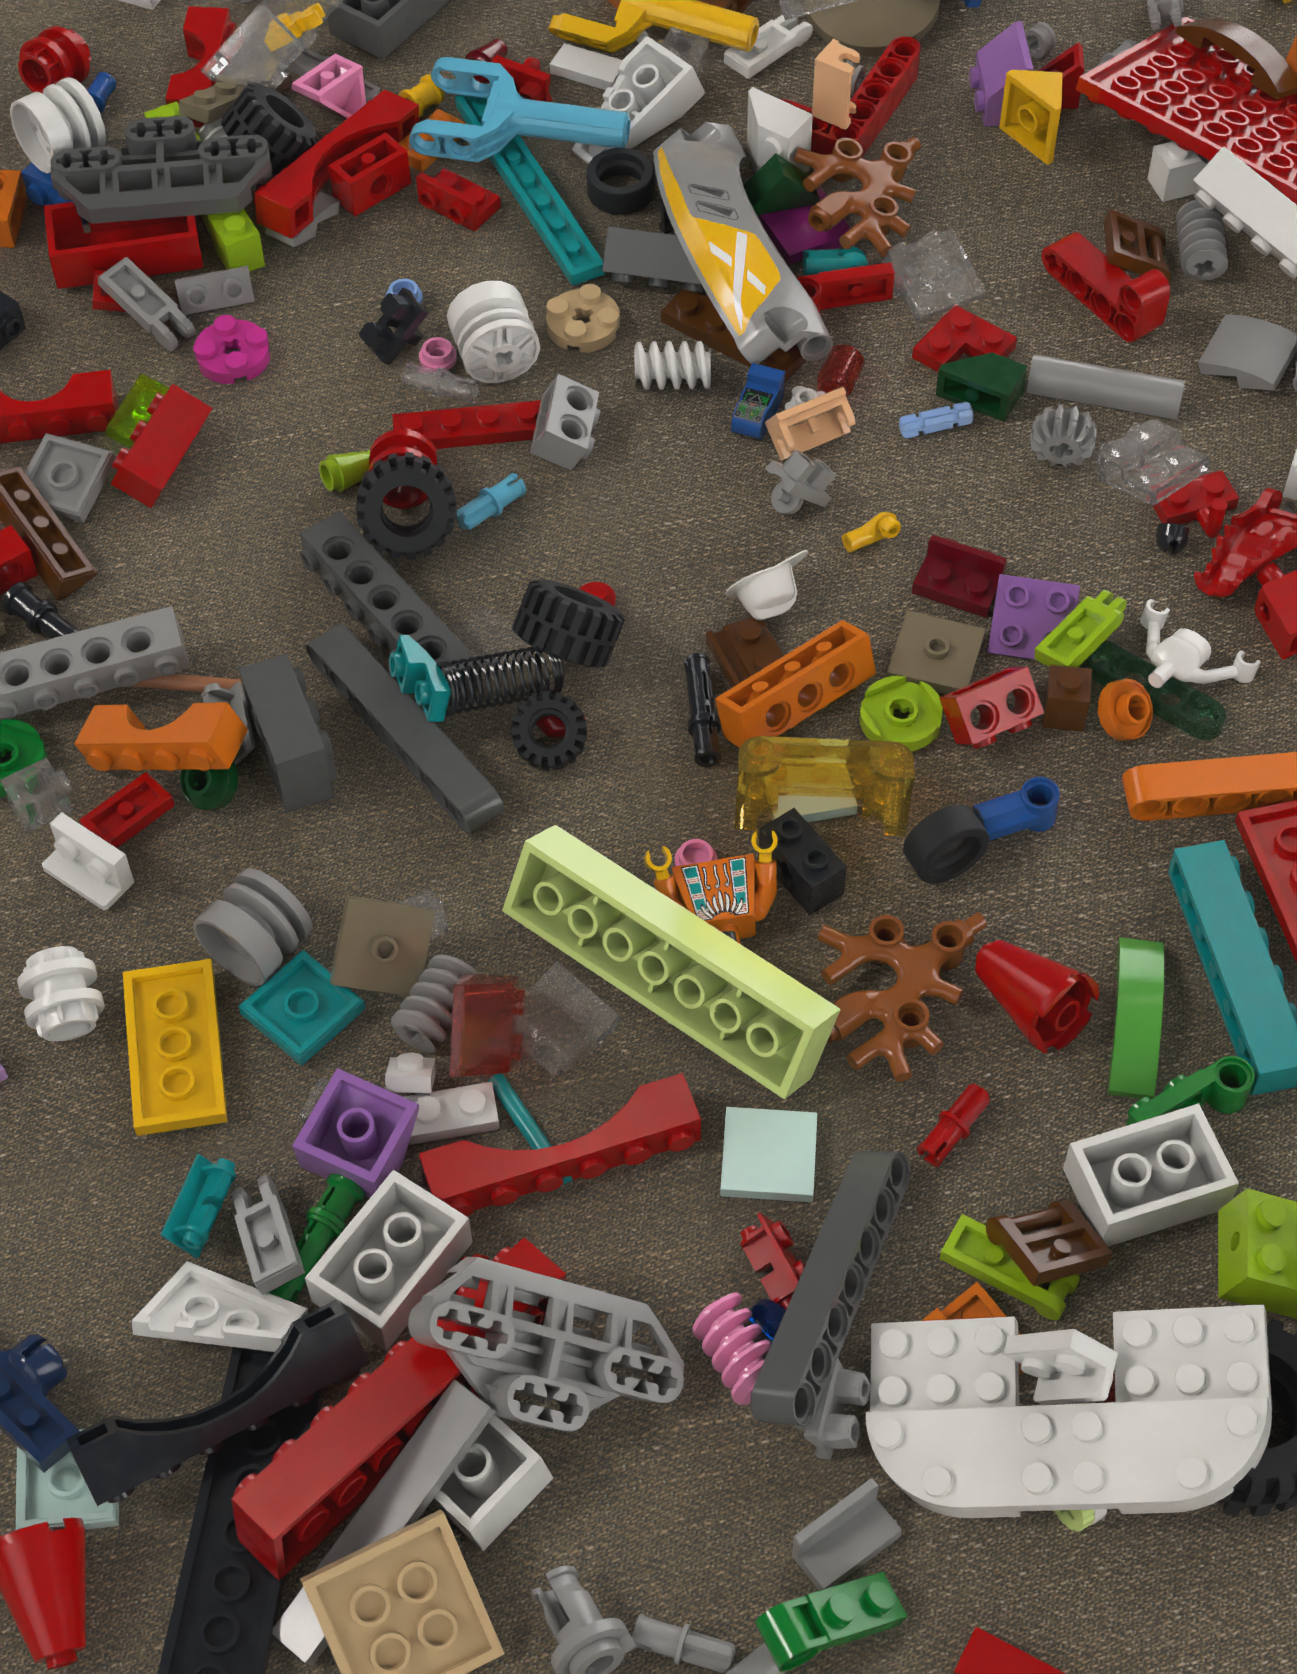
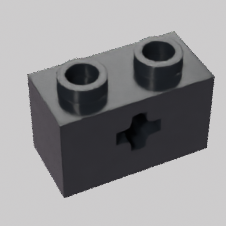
M792 808L759 829V848L768 849L773 844L772 830L777 835L778 845L772 852V859L776 860L777 879L809 915L844 895L847 866L795 808Z

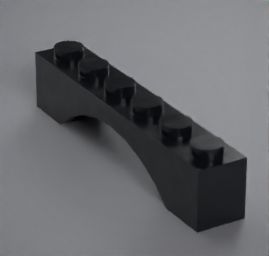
M334 1300L292 1322L281 1345L267 1364L243 1387L220 1402L193 1413L165 1419H132L111 1415L68 1437L66 1441L96 1505L99 1506L105 1502L116 1503L130 1496L137 1485L151 1478L161 1479L173 1474L180 1468L181 1462L198 1453L200 1455H207L217 1451L226 1443L227 1438L242 1430L253 1431L264 1426L270 1421L271 1415L288 1406L296 1408L308 1403L315 1397V1392L332 1383L338 1385L352 1380L359 1374L360 1368L370 1364L348 1313L337 1300Z

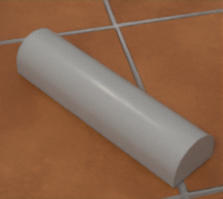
M1034 354L1026 393L1177 420L1185 380Z

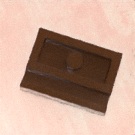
M752 616L723 626L722 631L716 633L712 631L706 632V644L731 688L784 656L764 621L756 620Z

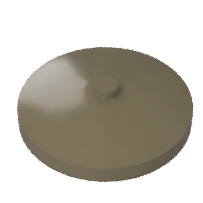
M805 0V12L814 31L826 43L829 44L832 39L839 41V44L857 51L860 56H881L895 38L907 36L916 39L918 42L924 38L937 20L941 0Z

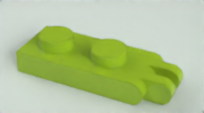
M1103 590L1096 598L1087 596L1035 647V660L1048 667L1050 665L1078 668L1121 625L1124 619V613L1122 612L1126 608L1127 600L1119 596L1113 600V593L1107 590Z

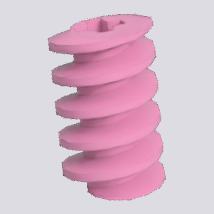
M735 1292L705 1307L696 1319L692 1330L695 1338L703 1341L702 1350L704 1353L712 1357L713 1368L722 1373L721 1379L724 1386L732 1389L731 1398L738 1405H747L751 1403L753 1386L765 1361L763 1356L769 1351L771 1343L769 1340L754 1343L753 1340L759 1336L762 1328L759 1324L744 1327V1324L751 1318L752 1312L748 1308L734 1311L742 1302L741 1294Z

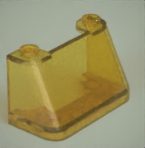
M772 736L752 737L740 746L738 754L734 829L756 830L757 819L763 812L769 810V813H777L778 795L847 797L862 799V817H871V814L878 817L883 823L884 835L905 836L915 779L913 753L907 746L893 741Z

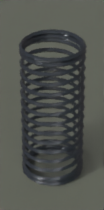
M534 647L520 648L510 652H495L493 655H478L476 658H461L459 661L452 660L451 662L437 663L436 666L441 671L442 668L445 670V678L447 682L449 678L452 690V700L451 697L449 698L451 709L450 711L446 710L445 715L461 714L462 711L469 712L471 709L477 711L479 708L486 709L488 706L494 708L496 705L503 706L505 703H519L521 700L528 701V697L532 695L533 691L536 693V697L542 695L540 694L541 689L543 692L549 691L550 694L556 695V692L560 693L564 685L562 660L547 654L555 677L553 691L549 689L550 676L546 661L542 656L543 652ZM526 653L529 655L528 661L525 658ZM518 655L521 657L520 663L516 659ZM509 656L512 658V666L508 661ZM501 658L504 659L503 666L500 663ZM492 660L496 662L495 668L492 665ZM484 661L487 662V671L483 666ZM532 661L535 666V674L538 681V690L535 687L532 677ZM476 662L479 664L478 671L475 668ZM523 663H525L528 671L530 691H528L525 683ZM467 664H469L471 667L470 674L466 669ZM515 664L520 674L521 693L516 682ZM542 664L545 669L546 682L542 671ZM459 665L462 668V676L458 671ZM507 666L512 678L513 695L507 680ZM499 668L504 681V695L499 683ZM490 669L495 680L496 697L492 690ZM482 671L486 679L488 699L482 684ZM465 674L470 687L471 702L466 690ZM473 674H475L478 683L479 699L476 695L474 687ZM457 677H458V680H459V683H460V687H461L462 702H461V700H460V692H459V685H458ZM474 699H475V702L478 704L476 707L473 706V704H474Z

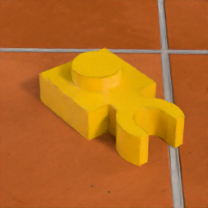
M319 2L309 6L301 13L297 11L289 16L287 13H282L269 23L270 27L265 41L271 50L274 51L301 37L304 31L321 25L323 23L322 18L326 14Z

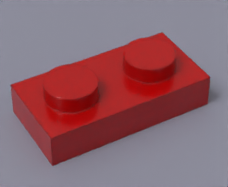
M145 772L79 819V823L115 848H118L175 805L173 797L154 778Z

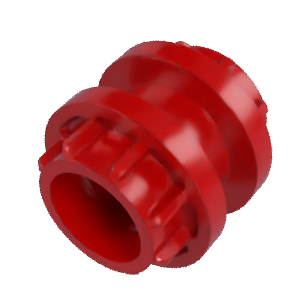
M51 26L42 31L38 37H33L22 45L17 65L20 77L31 91L43 94L44 88L51 84H56L67 77L74 78L79 83L83 82L89 75L90 62L92 60L87 43L78 33L72 29Z
M397 428L382 434L372 444L369 453V471L373 469V464L379 459L383 462L388 459V455L397 453V457L405 456V452L414 453V457L418 458L424 455L430 458L431 463L436 466L437 451L433 443L420 432ZM404 485L389 491L384 497L383 503L386 506L407 510L424 503L429 498L419 488Z

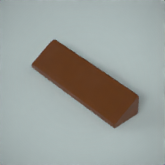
M19 466L0 471V521L5 528L12 525L28 546L38 575L56 600L67 597L97 575V571L22 467Z

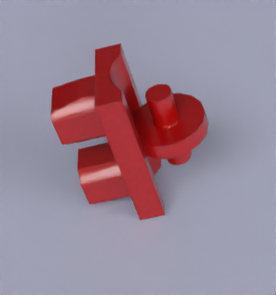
M499 55L493 58L492 63H500L513 77L516 91L523 99L552 102V97L549 93L551 75L540 71L539 59L531 56L521 64Z

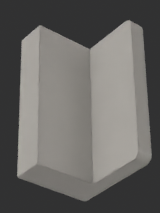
M873 1478L842 1499L798 1532L793 1538L792 1557L818 1590L838 1585L901 1537L902 1529L877 1500L879 1486Z

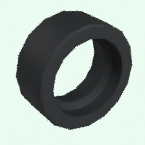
M630 148L605 150L594 156L587 166V195L591 203L601 211L617 215L638 212L646 207L654 196V167L650 159L639 151ZM615 175H628L639 180L636 184L624 188L611 187L601 181Z
M962 804L950 805L928 815L910 831L904 841L903 853L921 881L929 884L944 883L958 877L976 864L987 850L990 837L970 807Z

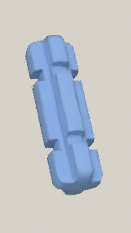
M965 401L953 404L952 409H950V406H944L919 412L918 417L915 414L905 415L899 418V430L902 437L908 439L919 436L921 431L925 435L954 428L953 424L955 423L957 427L968 425L973 422V409L970 403Z

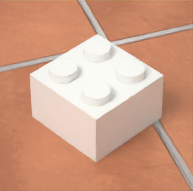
M493 1415L431 1502L439 1510H442L465 1535L484 1551L553 1479V1476L541 1456L502 1420Z

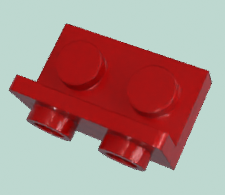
M443 168L433 178L422 172L416 177L418 202L474 232L501 208L499 195L446 168Z

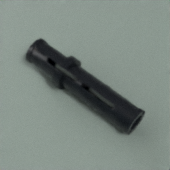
M694 653L688 655L686 660H684L691 715L687 723L688 732L693 737L695 763L701 767H712L717 765L719 760L722 759L718 741L721 723L720 718L715 713L710 659L703 653Z

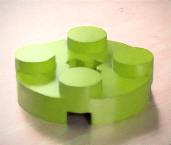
M890 676L876 681L865 692V698L861 702L860 726L866 737L878 745L882 753L895 756L901 752L916 751L927 746L940 735L943 707L938 693L925 682L920 681L918 685L913 682H906V676ZM899 709L902 713L910 712L911 714L908 715V718L899 719L894 717V710Z

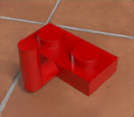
M1222 470L1152 489L1149 496V502L1162 523L1179 525L1197 520L1205 534L1210 538H1216L1220 534L1226 511L1237 508L1239 501L1237 493Z

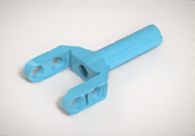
M442 57L437 59L431 73L433 83L449 94L487 98L486 108L481 120L482 126L426 119L413 126L409 137L410 146L419 154L480 162L500 152L516 135L625 148L629 140L631 119L628 112L523 99L516 91L513 77L500 63ZM448 71L456 79H446L439 72ZM473 76H484L490 83H479ZM418 134H429L435 141H425ZM454 138L464 139V140H466L470 145H468V146L459 145V144H457L453 139H454Z

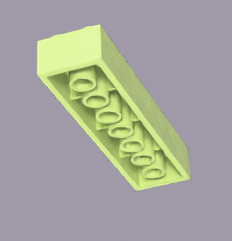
M557 825L525 841L502 909L504 913L781 1098L786 1099L812 1078L840 1013V1008Z

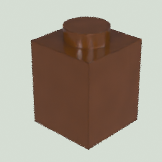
M1050 665L1044 693L1042 728L1084 732L1090 704L1092 669Z

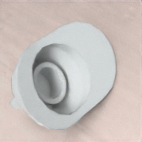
M807 550L801 551L774 567L742 578L726 590L725 595L727 597H738L745 609L756 620L761 621L782 615L796 601L797 588L792 567L799 563L809 552Z

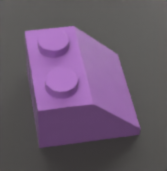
M1022 21L1014 22L977 51L975 67H970L969 69L970 88L976 89L974 95L975 111L981 112L984 127L1000 126L1006 72L1010 70L1033 71Z
M337 1068L292 1145L299 1166L325 1179L331 1173L342 1175L358 1184L366 1193L365 1197L370 1199L393 1170L399 1172L402 1167L418 1115L419 1104Z

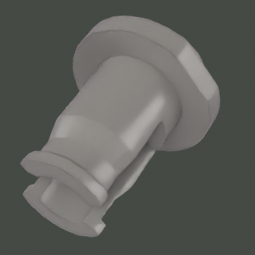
M566 1565L550 1570L545 1575L553 1590L545 1592L541 1588H535L531 1591V1594L536 1602L541 1603L544 1618L558 1643V1647L551 1657V1665L555 1673H611L620 1665L624 1659V1654L636 1648L625 1624L617 1618L603 1619L591 1595L580 1585L578 1581L579 1573L574 1566Z

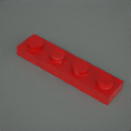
M541 400L392 414L393 430L401 428L418 431L426 436L436 449L533 440Z

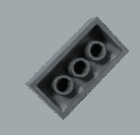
M608 226L602 271L612 272L611 280L633 283L634 276L648 277L647 285L669 288L670 280L684 282L683 290L705 292L677 235Z

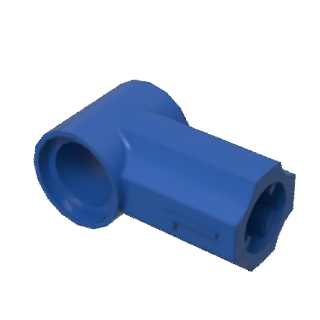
M1034 777L1024 783L1022 790L973 805L972 810L987 830L990 837L989 841L1024 829L1036 832L1046 831L1056 822L1060 792L1054 781L1045 777ZM1033 803H1042L1044 805L1038 806L1034 805Z

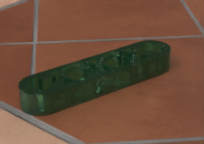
M1105 640L1080 665V668L1092 669L1091 679L1103 686L1116 680L1124 679L1126 674H1139L1146 681L1141 685L1144 686L1150 695L1154 715L1201 740L1214 739L1221 734L1226 719V710L1221 703L1173 677L1160 688L1153 687L1149 683L1148 676L1157 667L1111 641ZM1100 657H1104V658H1106L1107 660L1102 659V660H1100L1099 662H1096V661H1094L1093 659L1097 660V659H1099ZM1120 665L1117 673L1112 672V670L1116 671L1117 666ZM1164 693H1172L1177 695L1181 702L1176 705H1168L1162 702L1159 696ZM1188 705L1193 706V708H1189L1188 713H1185ZM1206 716H1209V717L1212 718V719H1208L1206 722H1203V721L1199 720V718H1200V719H1203V718H1205Z

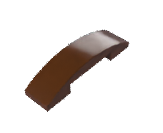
M1220 19L1197 20L1176 27L1175 33L1198 49L1216 44L1253 68L1255 71L1251 83L1277 100L1297 93V77L1286 60L1265 39L1248 28Z

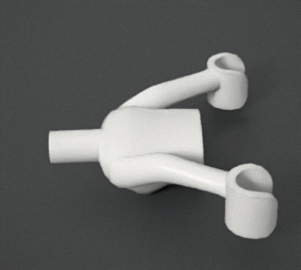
M1150 599L1147 601L1140 623L1148 629L1146 654L1150 658L1151 663L1157 667L1148 676L1149 683L1153 687L1160 688L1171 677L1182 682L1200 684L1234 678L1242 683L1253 681L1261 661L1257 660L1252 664L1244 662L1245 652L1242 650L1237 653L1232 666L1203 670L1200 667L1210 658L1211 646L1198 633L1180 628L1171 637L1166 638L1160 643V630L1166 622L1170 609L1166 608L1162 612L1153 609L1155 600Z

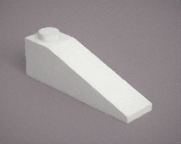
M646 36L621 62L617 69L619 76L613 87H607L602 97L605 101L600 109L628 112L631 126L629 140L625 148L632 149L680 119L705 94V91L691 65ZM576 143L572 151L576 156L589 164L594 156L614 147Z

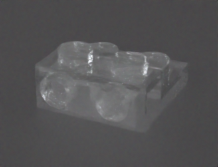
M953 228L942 233L939 230L931 231L921 237L919 241L909 245L907 242L898 243L887 251V256L883 263H892L895 272L893 289L897 297L904 296L916 322L949 311L954 305L960 307L981 299L985 293Z
M1153 418L1142 424H1133L1124 437L1114 442L1107 441L1103 443L1098 453H1096L1100 481L1152 506L1211 469L1208 455L1181 444L1180 430Z

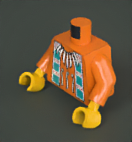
M757 830L752 835V846L759 852V860L756 861L754 854L675 866L672 867V875L669 874L667 869L672 861V854L667 847L662 846V852L665 856L663 866L658 867L652 864L649 851L644 856L646 867L656 874V879L653 880L657 891L739 944H741L740 939L756 935V922L766 918L777 895L776 860L772 859V852L778 845V837L773 830V844L768 849H761L757 845Z

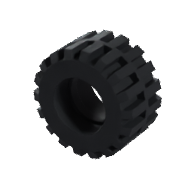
M248 83L221 120V125L227 136L259 135L267 140L272 174L274 175L279 174L281 170L288 167L304 152L320 141L319 135L309 118L293 102L279 92L258 83Z
M405 452V456L397 457V453L388 455V459L383 462L379 459L373 464L371 471H366L362 483L358 487L356 501L357 522L359 528L362 527L365 539L368 543L372 541L375 544V549L380 553L386 550L390 552V557L399 559V555H407V560L416 559V554L423 553L425 557L432 554V548L436 545L440 548L445 543L447 534L451 535L453 531L454 519H456L457 515L453 484L450 478L444 474V469L438 463L436 466L432 464L430 458L424 455L418 458L414 457V453ZM404 485L419 488L429 498L430 511L421 522L410 526H403L392 522L384 514L382 507L383 499L389 491Z
M533 580L528 584L512 630L527 644L558 659L586 667H605L610 660L626 619L613 605L588 592L556 581Z

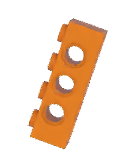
M841 620L716 697L715 701L724 738L750 754L876 675L869 634Z

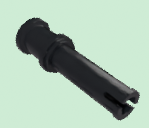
M25 582L13 585L3 598V611L9 615H17L26 622L27 629L34 634H44L52 639L80 631L58 614V609L54 603L49 600L40 599L33 593L32 587Z

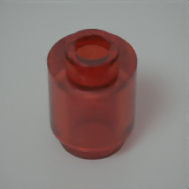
M840 344L832 347L817 376L818 390L829 393L844 387L845 395H850L865 366L862 354L850 345Z

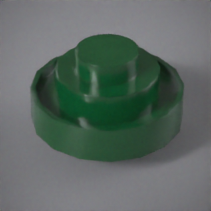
M234 761L229 769H209L207 771L181 770V790L187 802L193 807L202 810H217L225 807L237 791L238 773Z

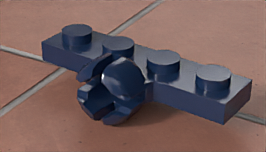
M36 1333L28 1335L11 1350L4 1352L0 1350V1429L44 1473L70 1452L66 1439L80 1431L46 1398L48 1392L67 1377L68 1372L66 1367L63 1366V1360L57 1350L49 1343L41 1346L46 1339Z

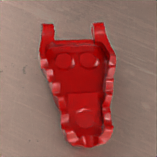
M1266 488L1258 501L1250 509L1239 515L1232 516L1231 524L1224 525V536L1218 535L1216 538L1217 545L1211 549L1212 561L1207 563L1203 573L1198 571L1194 573V579L1199 591L1211 597L1226 598L1232 595L1246 579L1262 567L1297 548V514L1278 509L1282 502L1281 491Z

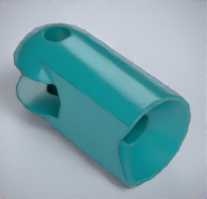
M851 247L850 249L803 251V276L819 274V272L868 266L866 255L856 247Z

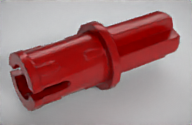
M974 1083L968 1085L948 1111H941L939 1113V1122L924 1141L916 1147L918 1154L923 1155L927 1152L928 1154L923 1159L935 1167H940L943 1160L959 1140L969 1137V1128L990 1103L989 1093Z

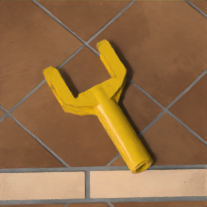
M621 0L614 19L616 22L615 27L566 13L553 15L548 27V31L561 39L609 53H615L633 43L644 30L651 26H657L749 52L754 47L758 37L759 20L757 17L696 0Z

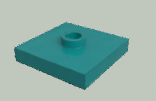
M302 950L238 1007L240 1014L295 1062L303 1066L366 1009L365 1001L350 988L332 985L330 983L331 973L307 952Z

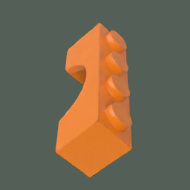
M228 702L193 703L173 722L152 730L146 729L127 704L94 705L74 745L84 755L91 767L104 772L108 770L207 771L209 769H229L248 728Z

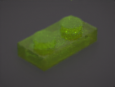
M141 373L108 424L105 436L132 448L134 442L129 437L140 419L148 423L152 416L146 412L158 392L165 396L169 387Z

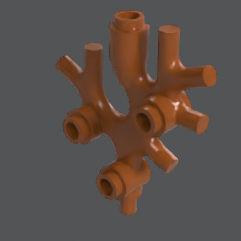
M911 137L906 142H889L884 146L880 159L874 161L863 159L861 157L863 153L862 146L851 138L837 140L832 154L827 155L814 153L798 147L793 161L815 170L803 181L807 191H814L829 178L837 182H847L853 177L863 186L860 191H837L818 201L811 207L808 215L810 226L815 231L827 232L840 223L848 214H856L862 220L840 237L839 242L841 246L845 249H850L859 240L867 239L874 245L882 257L888 256L893 251V246L885 236L892 230L904 238L912 227L896 215L898 204L893 198L912 203L916 189L898 182L902 181L908 164L914 159V153L921 148L920 141L916 137Z
M976 912L965 921L957 919L954 922H941L934 927L931 941L918 946L906 943L902 922L891 915H881L874 918L870 923L868 934L864 936L847 935L824 925L819 932L817 940L839 950L841 953V957L821 971V975L827 984L833 985L860 965L871 961L889 965L897 975L896 983L887 990H860L848 993L835 1000L832 1004L841 1010L827 1042L831 1043L834 1040L837 1042L842 1041L871 1019L880 1020L884 1024L882 1031L846 1056L848 1063L853 1069L858 1070L875 1057L883 1056L887 1059L896 1082H904L910 1079L912 1073L903 1047L913 1048L921 1044L930 1055H935L944 1046V1042L929 1028V1009L920 999L926 996H934L954 1005L958 1004L964 989L942 979L939 975L940 969L951 970L962 963L965 948L974 943V935L987 927L985 918Z

